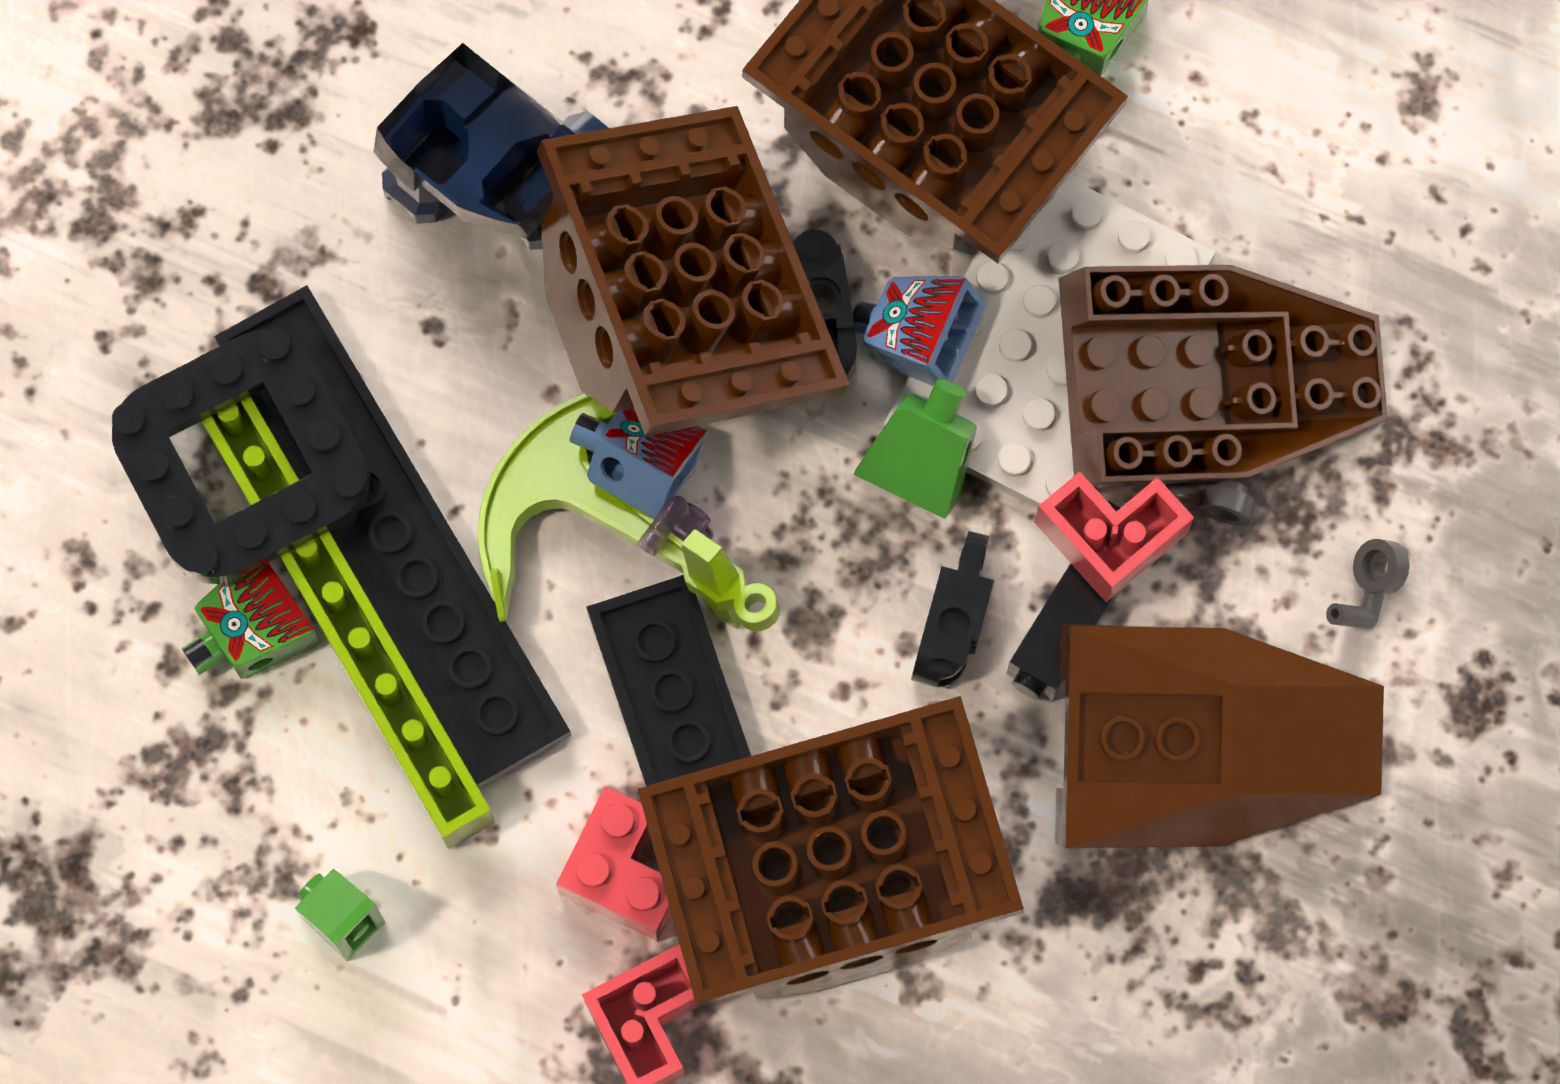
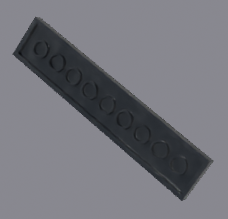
M308 285L215 335L217 344L221 346L245 333L279 328L299 341L313 358L363 451L371 475L368 496L357 514L358 519L344 530L337 526L329 532L479 789L572 736L570 729L506 622L500 623L495 602ZM266 388L251 395L250 397L298 479L301 480L312 474Z

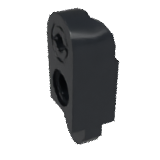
M811 229L797 236L793 245L814 297H824L833 304V308L826 313H822V317L847 379L850 381L855 372L857 342L844 257L840 244L837 245L830 234L822 230Z
M968 531L961 551L958 570L941 567L911 681L933 687H951L960 680L964 673L969 653L975 654L994 580L979 576L983 568L989 536Z

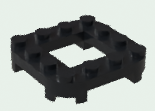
M279 328L245 333L139 387L122 404L117 406L112 413V443L115 453L165 549L180 572L203 583L223 584L224 587L240 584L245 581L243 575L337 526H340L341 530L346 529L358 519L357 514L368 496L371 475L360 445L310 353L299 341ZM266 388L312 474L215 524L170 437Z

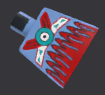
M893 277L887 282L878 304L862 301L855 306L852 313L855 332L864 334V345L882 365L934 386L938 379L954 381L987 303L966 277Z
M635 408L617 412L609 424L581 413L571 432L570 442L593 452L587 473L591 483L650 517L659 520L694 473L707 429L697 425L645 436Z

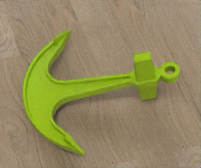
M585 393L577 395L557 405L534 421L514 440L501 457L485 489L478 520V547L483 573L495 602L500 623L507 622L508 611L515 582V541L521 527L532 516L544 510L559 508L577 513L682 572L689 591L700 596L713 614L738 630L743 625L744 628L751 631H763L776 623L780 615V606L774 591L769 586L761 583L748 585L744 570L730 561L720 545L696 529L683 542L656 519L589 481L587 473L591 463L590 456L592 452L570 442L573 427L581 413L609 424L617 412H610ZM753 603H766L764 609L760 612H749V608Z

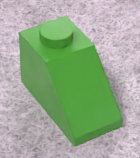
M334 868L325 877L321 873L315 875L303 886L297 895L301 902L294 909L299 916L346 961L385 923L376 904Z

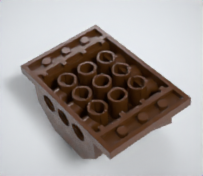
M799 0L742 69V78L784 108V128L824 176L906 236L953 250L963 238L997 264L1125 106L1128 95L995 0Z
M738 106L541 141L537 153L554 196L541 224L545 294L581 391L612 413L635 408L645 436L840 396L845 393L850 385Z
M961 696L638 788L697 1006L753 991L757 999L817 992L921 962L972 938L970 928L1024 913V907Z

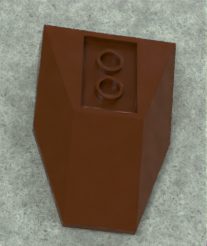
M1233 265L1082 267L1058 278L1074 476L1081 472L1095 489L1149 485L1157 477L1163 484L1244 479L1388 420L1379 315Z
M1060 624L1059 679L1066 680L1064 782L1063 788H1056V844L1064 848L1222 846L1381 795L1383 685L1226 628Z

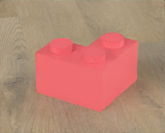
M1078 472L1038 506L1034 523L1103 600L1108 602L1187 535L1194 517L1158 477L1116 512L1084 475Z
M605 786L556 886L560 896L658 942L671 915L660 872L637 862L650 835L641 802Z
M680 944L582 994L584 1003L626 1084H670L684 1077L683 1067L662 1028V1025L698 1007L695 1003Z

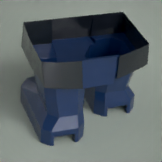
M461 43L427 74L378 125L373 152L387 167L382 172V189L387 200L391 198L406 210L416 224L435 223L449 208L459 216L461 221L517 235L525 241L526 248L536 250L543 249L541 224L554 199L541 162L505 200L506 215L497 209L496 205L539 160L537 149L542 140L602 130L608 127L588 111L570 115L562 122V120L511 79L496 70L467 45ZM433 128H436V129L423 141V143L411 154V156H410L405 162H403V160H404V159L410 154V152L420 143V141L430 132V130L433 129Z

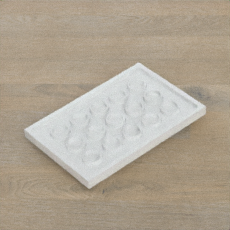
M1068 177L998 264L978 250L964 277L968 279L987 305L953 383L960 386L966 392L957 415L972 421L977 426L966 472L1036 508L1074 477L1058 278L1082 267L1210 265L1216 251ZM909 377L887 416L883 428L909 393L928 400L933 386Z

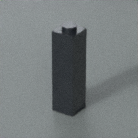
M1108 501L1116 512L1120 509L1119 506ZM1070 563L1009 662L1006 674L1014 678L1012 685L1030 698L1039 700L1041 696H1044L1053 702L1065 680L1059 679L1060 624L1100 625L1119 592L1108 602H1105Z

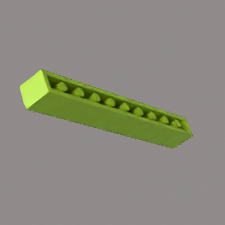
M250 396L201 421L249 506L299 481ZM328 531L279 556L447 849L495 823L490 807L330 532Z

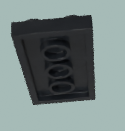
M684 575L586 606L645 786L751 756L697 596L689 591Z

